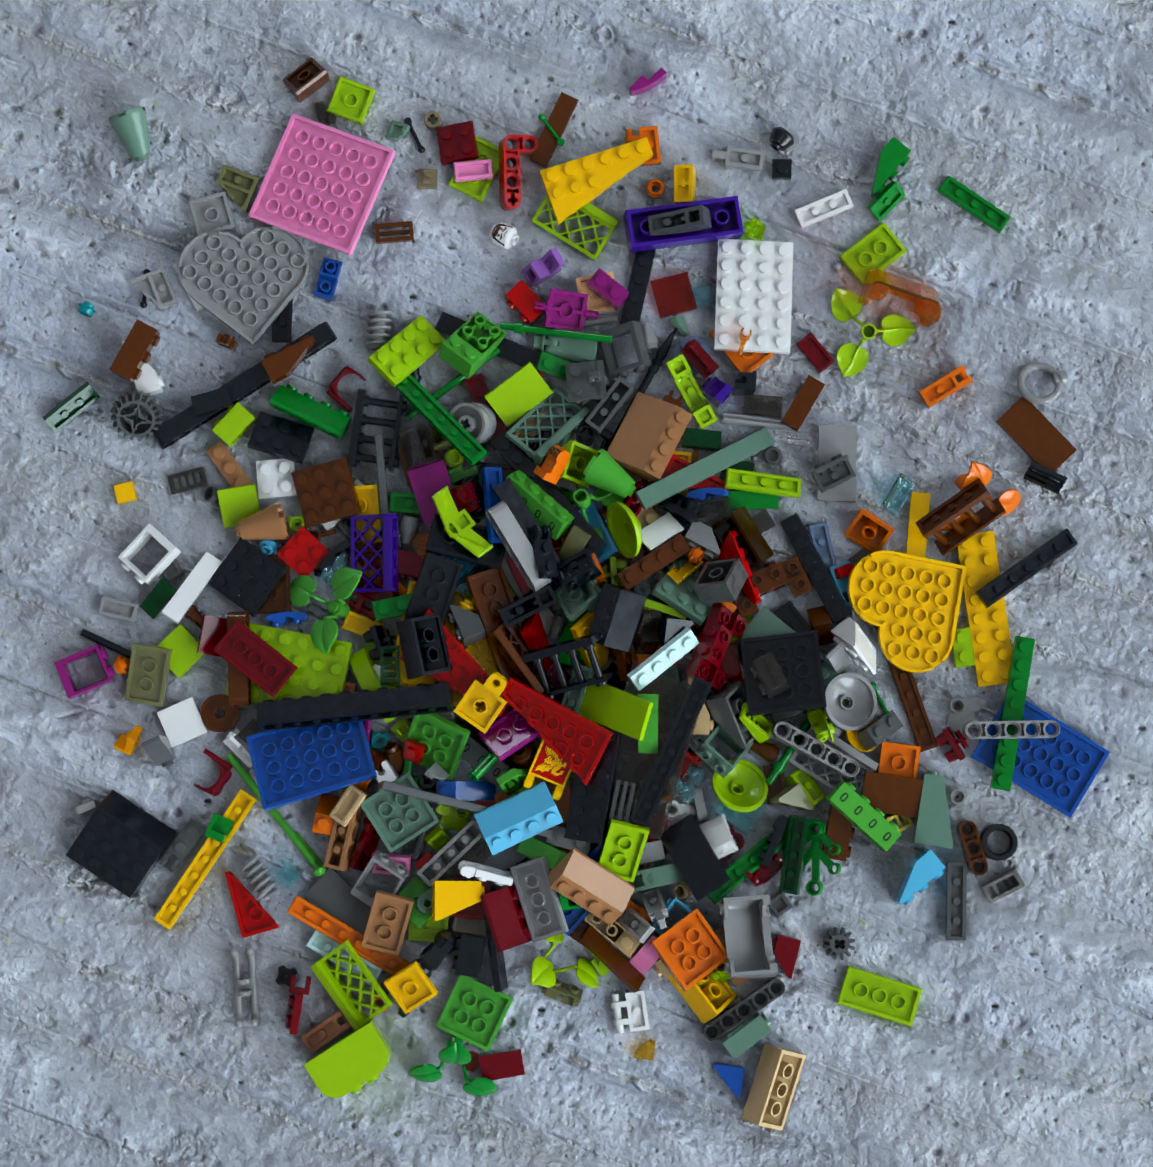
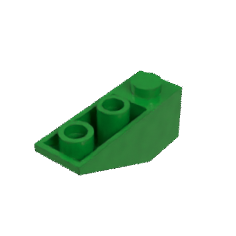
M894 136L879 155L871 192L872 198L876 194L879 195L886 188L884 184L888 179L892 181L898 174L896 171L900 165L904 167L910 160L908 155L911 150Z

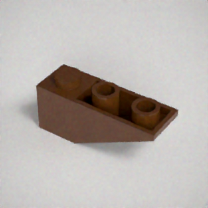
M309 335L303 336L298 340V343L294 345L287 344L281 348L282 351L276 354L272 352L264 356V360H261L273 384L292 375L316 342L313 335L310 337Z

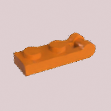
M964 365L918 392L928 409L973 382L971 376L968 377ZM957 375H959V377H960L961 380H962V381L959 382V383L957 382V380H956V378H955Z

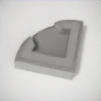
M436 762L424 773L429 779L435 778L439 779V781H445L450 776Z

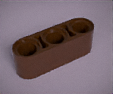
M961 821L957 824L956 832L965 861L967 862V868L971 874L983 875L988 870V864L976 825L972 821ZM964 824H968L971 827V831L967 835L962 832ZM971 842L976 845L974 853L968 851V845ZM977 861L982 864V869L979 872H976L973 868L974 863Z

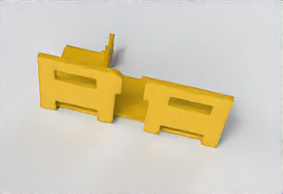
M688 561L680 570L677 571V568L675 569L674 566L667 574L679 585L688 575L697 571L702 562L695 566Z

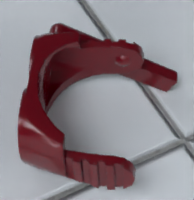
M345 366L328 385L327 395L348 412H351L353 409L338 394V382L347 374H356L363 381H366V378L349 366Z
M205 748L203 753L218 764L220 775L217 782L211 787L203 788L196 783L194 786L213 796H218L232 776L230 771L232 765Z
M775 854L767 869L759 867L753 875L749 871L745 875L755 887L764 885L781 870L783 860Z

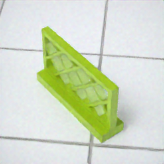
M548 196L545 197L531 220L595 261L620 223L617 219L588 203L577 210V216L564 219L567 232L559 234L555 231L554 224L557 221H553L552 208H550ZM549 212L551 222L543 224L537 219L541 213ZM580 217H591L593 225L582 228ZM578 218L580 229L569 231L567 220ZM604 225L610 229L606 236L598 238L596 227ZM594 228L596 239L585 241L583 230ZM581 231L583 242L573 243L570 234ZM597 241L598 249L593 255L587 251L586 243Z
M348 940L310 966L355 1031L393 1004ZM343 947L349 952V958L341 957V949ZM328 958L336 960V968L331 967L327 961ZM341 961L348 963V971L340 969ZM353 964L358 965L361 969L360 974L352 973ZM340 974L347 976V984L340 980ZM352 977L360 979L359 987L351 985ZM364 980L371 983L372 991L364 989ZM351 990L359 992L358 1000L352 997ZM363 993L371 995V1003L363 1002ZM375 997H380L385 1005H375ZM362 1006L370 1008V1016L367 1017L362 1011Z

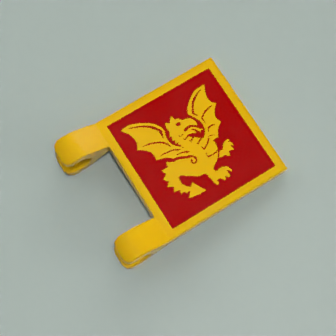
M542 739L523 785L526 788H531L535 776L556 785L552 798L560 800L572 770Z

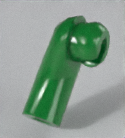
M404 760L403 775L409 772L416 784L419 785L420 777L413 775L414 762Z

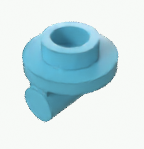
M262 540L259 547L268 556H273L280 550L282 544L273 540Z

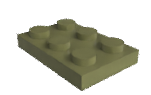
M133 643L125 701L160 707L164 706L172 649Z

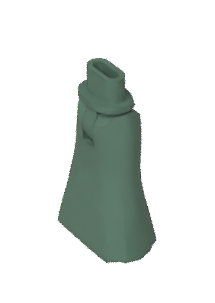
M588 331V332H589V333H597V334H599L600 331ZM535 334L533 349L541 350V352L575 363L597 360L599 341Z

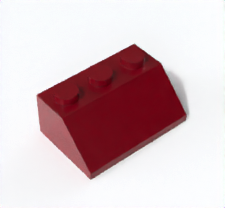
M515 884L480 896L498 952L532 941Z

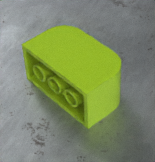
M372 1019L308 1060L304 1066L320 1092L331 1098H339L349 1092L353 1095L362 1089L363 1083L366 1081L370 1084L379 1078V1073L390 1060L391 1047L376 1021Z

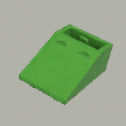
M476 312L442 343L439 357L469 379L481 368L496 347L506 337L507 333L480 312Z

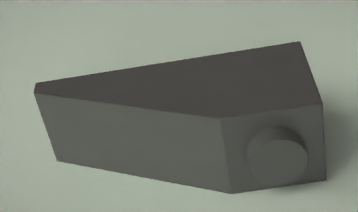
M703 205L648 216L651 236L712 228L709 209Z
M158 735L141 743L142 748L156 766L162 765L163 768L173 764V760L177 758L166 736Z

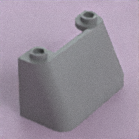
M770 894L723 898L722 903L718 904L719 915L723 917L727 962H724L725 974H729V978L775 977L778 974L777 963L772 962L775 959V955H773L770 912H766L769 911L768 905L771 904Z

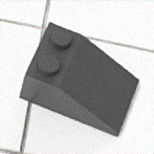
M742 680L724 683L720 692L715 691L706 700L707 707L713 719L742 749H746L755 740L739 719L744 703H747L746 689Z

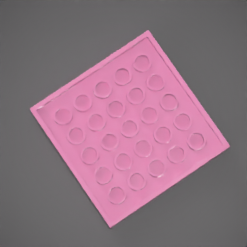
M292 113L248 216L256 221L278 227L299 237L352 256L396 152L393 149Z

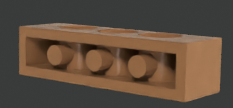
M341 790L340 798L345 791ZM361 806L357 809L346 827H343L334 820L323 867L339 871H349L350 867L348 864L354 852L363 813Z

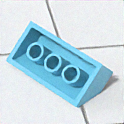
M545 781L473 814L492 855L564 822Z

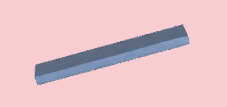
M827 521L808 525L809 535L831 575L829 568L837 564ZM842 619V620H840V621H838V622H836V623H833V621H832V626H833V628H835V627H836L839 623H841L844 619Z

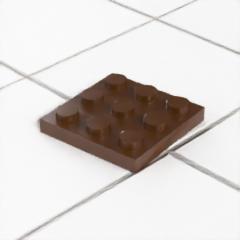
M347 457L291 473L306 528L362 513Z

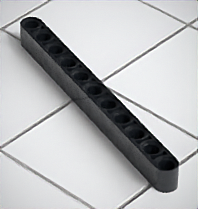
M323 322L289 344L294 345L299 342L298 340L301 337L313 335L316 342L301 361L303 362L333 343L337 336L328 322ZM259 362L220 388L228 386L232 402L235 405L270 383L271 380L262 362ZM192 405L157 427L158 430H153L154 438L161 449H165L223 413L229 407L196 416Z

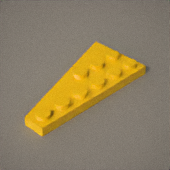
M645 137L540 170L539 174L557 224L562 223L568 216L576 213L578 209L594 200L609 189L611 185L618 180L620 181L629 172L652 158L653 152L648 138Z

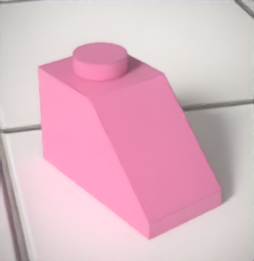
M653 934L648 937L629 961L642 975L660 957L650 943L657 938Z

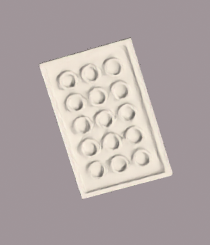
M738 239L717 241L714 351L790 354L793 242Z

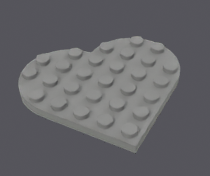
M275 226L256 228L247 233L242 239L220 231L201 234L187 244L179 260V277L187 294L252 346L258 342L302 288L309 272L308 253L302 241L296 235Z

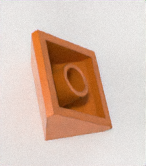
M862 508L846 530L844 536L870 553L880 551L895 528Z

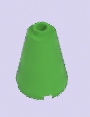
M600 449L598 452L601 454L598 457H592L583 472L585 477H582L581 480L584 483L624 498L627 496L631 497L636 490L634 486L635 481L606 450Z

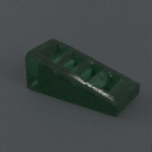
M380 646L381 687L400 686L399 646ZM395 653V656H384V654ZM396 661V664H384V662ZM396 669V672H384V670Z

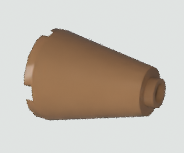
M281 501L238 521V525L235 526L237 536H241L242 540L290 539L289 529H286L287 518Z

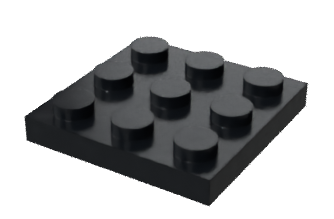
M240 537L208 584L244 611H248L252 617H255L288 570L248 540H242Z

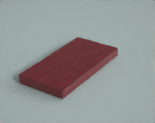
M238 620L235 621L213 649V651L273 698L276 697L298 669L297 666Z

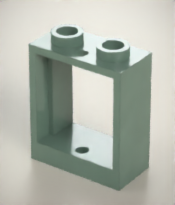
M718 724L694 753L724 778L737 765L753 745V742L746 749H742ZM715 735L737 753L730 763L709 745Z
M757 1012L722 1037L720 1041L732 1058L735 1059L771 1032L769 1027L772 1024L764 1014L760 1015Z

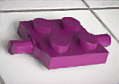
M550 288L546 303L534 302L535 305L541 306H534V309L545 312L544 326L582 332L583 323L586 318H598V316L591 315H598V311H591L587 308L588 294Z

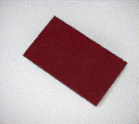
M521 1049L478 1057L483 1078L492 1081L525 1075Z

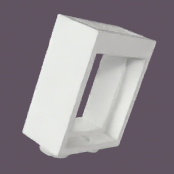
M149 523L118 558L123 561L120 565L128 572L132 570L136 574L134 578L141 584L145 582L151 585L181 551ZM154 537L169 552L146 576L131 560Z

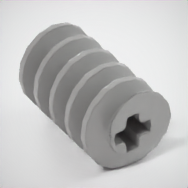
M377 310L368 313L370 320L367 321V324L371 327L367 328V332L370 333L366 336V339L370 341L366 343L367 348L377 351L388 342L385 338L390 337V334L386 333L385 330L391 329L390 326L386 325V323L391 322V319L387 318L386 315H391L392 312Z
M260 855L244 864L240 871L241 873L248 872L245 879L252 878L249 886L256 885L253 892H260L257 899H262L280 888H273L277 882L269 881L272 878V874L265 875L269 869L261 868L264 861L257 862L260 858Z

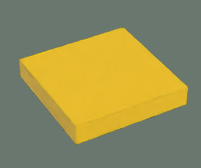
M417 961L383 982L405 1015L438 994L437 989Z

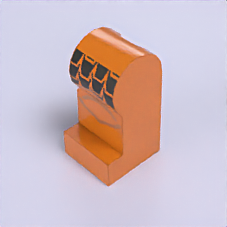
M553 445L548 450L547 457L542 466H536L534 473L556 485L569 462V452L559 445Z

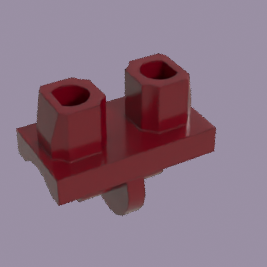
M944 728L943 732L935 740L940 747L949 742L953 748L944 753L948 762L965 759L966 756L959 743H961L964 749L969 747L966 742L967 738L962 735L960 730L954 732L958 738L956 740L950 728Z

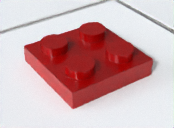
M302 525L276 554L299 576H309L331 551Z

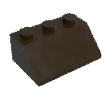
M745 506L731 512L711 526L719 549L730 531L737 532L738 536L735 539L739 549L743 548L750 569H753L774 555Z

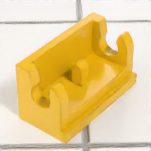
M693 164L674 165V203L696 201L695 167Z

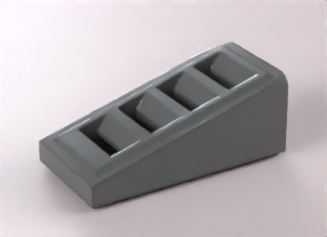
M1015 867L982 885L981 888L991 904L1025 887V883ZM1012 875L1014 876V878H1015V880H1016V882H1017L1016 885H1014V883H1013V881L1011 880L1010 876H1012ZM1004 879L1007 880V882L1010 885V888L1007 889L1005 883L1003 882ZM997 883L1001 885L1003 892L1000 893L996 885ZM989 887H993L995 893L997 894L996 896L992 895Z

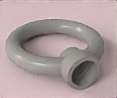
M1041 362L1025 366L1017 378V387L1020 394L1027 401L1034 404H1048L1054 401L1060 395L1062 387L1068 384L1065 370L1057 371L1053 366ZM1034 370L1048 372L1052 376V381L1055 385L1053 392L1044 397L1034 396L1029 393L1025 387V378L1030 372Z

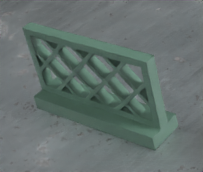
M556 387L552 390L553 393L532 408L505 435L534 459V464L539 467L546 459L550 447L553 445L561 447L584 425L591 412L586 407L582 409L575 402H569L568 397ZM556 395L561 399V403H551V398ZM540 408H549V415H539L538 410ZM552 408H562V415H552ZM565 408H572L576 413L574 415H566ZM536 420L537 426H526V421ZM539 420H550V426H540ZM553 420H563V425L553 426ZM524 431V438H517L513 433ZM527 431H537L538 438H528ZM540 431H551V437L541 438ZM528 443H539V448L534 452L528 447Z

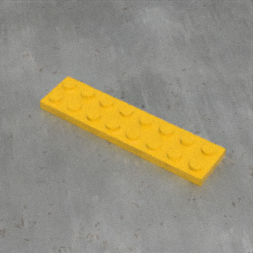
M994 531L980 532L956 547L959 565L967 566L963 595L968 627H970L977 688L1007 684L1012 657L1004 597L986 608L976 594V591L1000 575Z

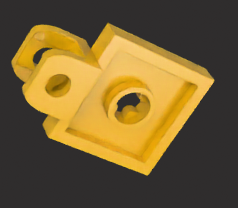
M499 672L491 674L484 684L475 679L453 712L486 734L508 702L500 696L508 683V679ZM494 680H499L500 685H496ZM483 701L485 703V711L482 709L477 711L476 702L481 703Z

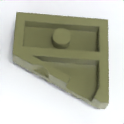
M223 165L217 183L238 207L246 213L260 179Z

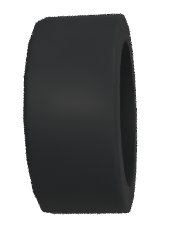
M992 824L981 832L980 841L984 854L989 859L996 861L1006 860L1016 852L1018 846L1017 836L1009 826ZM994 831H1002L1009 838V847L1003 853H993L987 846L988 836Z

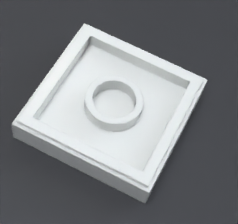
M193 697L157 712L172 748L208 733Z

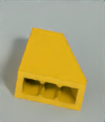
M433 881L432 921L441 920L480 902V896L485 894V888L481 886V881Z

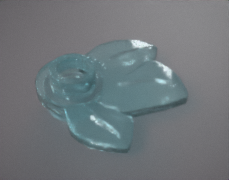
M345 553L339 555L332 567L327 566L322 574V579L332 589L331 580L334 573L342 567L350 568L348 564L344 563Z

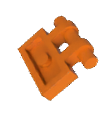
M657 126L639 127V135L634 136L633 129L625 130V144L645 137L648 138L653 157L643 163L642 166L661 165Z

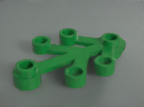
M818 819L811 820L809 824L807 844L812 840V847L805 854L803 865L804 872L805 866L812 859V880L806 885L807 893L812 896L820 895L823 892V884L820 882V860L828 868L830 874L835 875L841 872L840 864L834 863L820 848V840L828 847V852L831 855H838L841 852V846L838 843H833L825 834V825ZM816 826L819 827L818 832L815 831ZM834 845L837 848L835 853L832 850ZM834 865H835L836 868H837V869H836V872H834V871L832 870V867H833ZM816 884L818 885V891L814 889Z

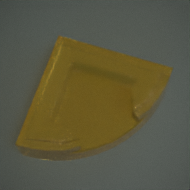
M656 1040L642 1043L635 1051L634 1058L653 1061Z

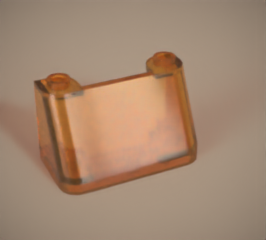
M872 269L867 273L857 303L866 306L871 300H882L888 293L916 303L913 312L920 317L919 325L930 327L939 321L942 309L936 289L881 269Z

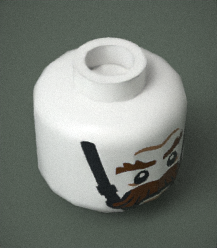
M499 222L497 225L494 224L489 233L492 244L506 250L515 246L519 239L516 228L504 222Z

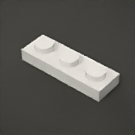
M847 189L798 208L794 210V214L802 229L849 210L854 205Z

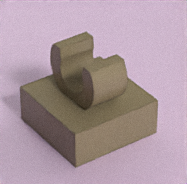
M418 169V189H437V169Z

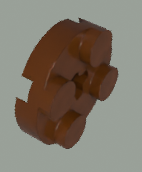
M216 694L208 697L200 710L204 725L214 732L229 731L237 724L240 717L239 706L231 707L229 696L225 694ZM223 708L225 716H221L218 719L215 711L216 709L220 710Z

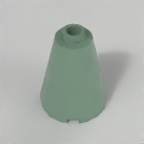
M145 107L124 111V113L110 116L108 118L109 122L130 157L136 159L137 162L148 159L147 155L150 154Z

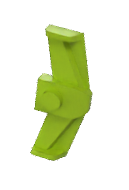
M447 485L431 496L443 522L444 530L450 538H454L477 558L482 557L493 549L494 546L488 543L471 529L476 523L465 508L458 512Z

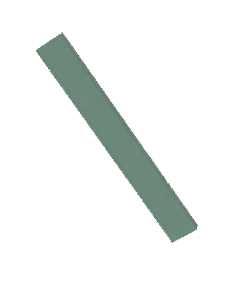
M765 427L637 491L635 495L642 508L646 510L773 446L775 442Z

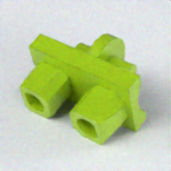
M610 557V573H608L607 566H602L607 580L603 581V586L604 584H609L608 578H611V584L619 586L613 576L617 574V571L627 568L626 560L616 559V557Z

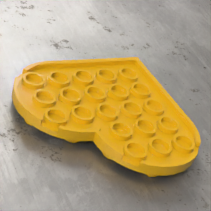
M889 550L871 553L859 560L854 566L847 585L849 602L855 613L862 620L878 627L879 646L886 659L892 665L906 672L920 673L930 671L946 660L954 643L967 566Z

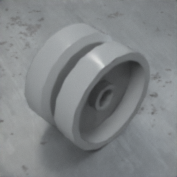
M484 403L459 404L450 412L456 421L479 444L491 439L495 433L497 425L496 416L492 409Z

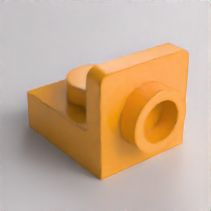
M135 725L133 730L128 731L126 735L121 734L114 744V749L131 756L139 744L143 728Z

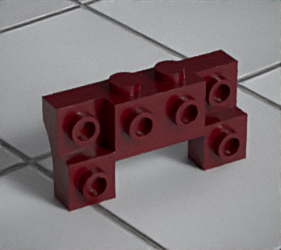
M713 604L686 675L692 679L696 676L713 684L710 690L720 692L727 676L725 672L719 669L732 637L741 639L748 621L739 614L730 612L723 605Z

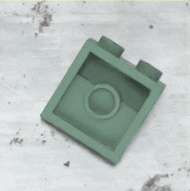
M597 578L571 592H568L562 585L554 591L558 603L571 622L586 610L592 613L597 608L602 588L595 584L598 581Z

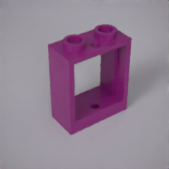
M95 645L54 662L69 699H74L115 682L114 676L116 674L112 665L109 666L106 659L109 657L105 648ZM97 653L106 679L77 690L67 665Z

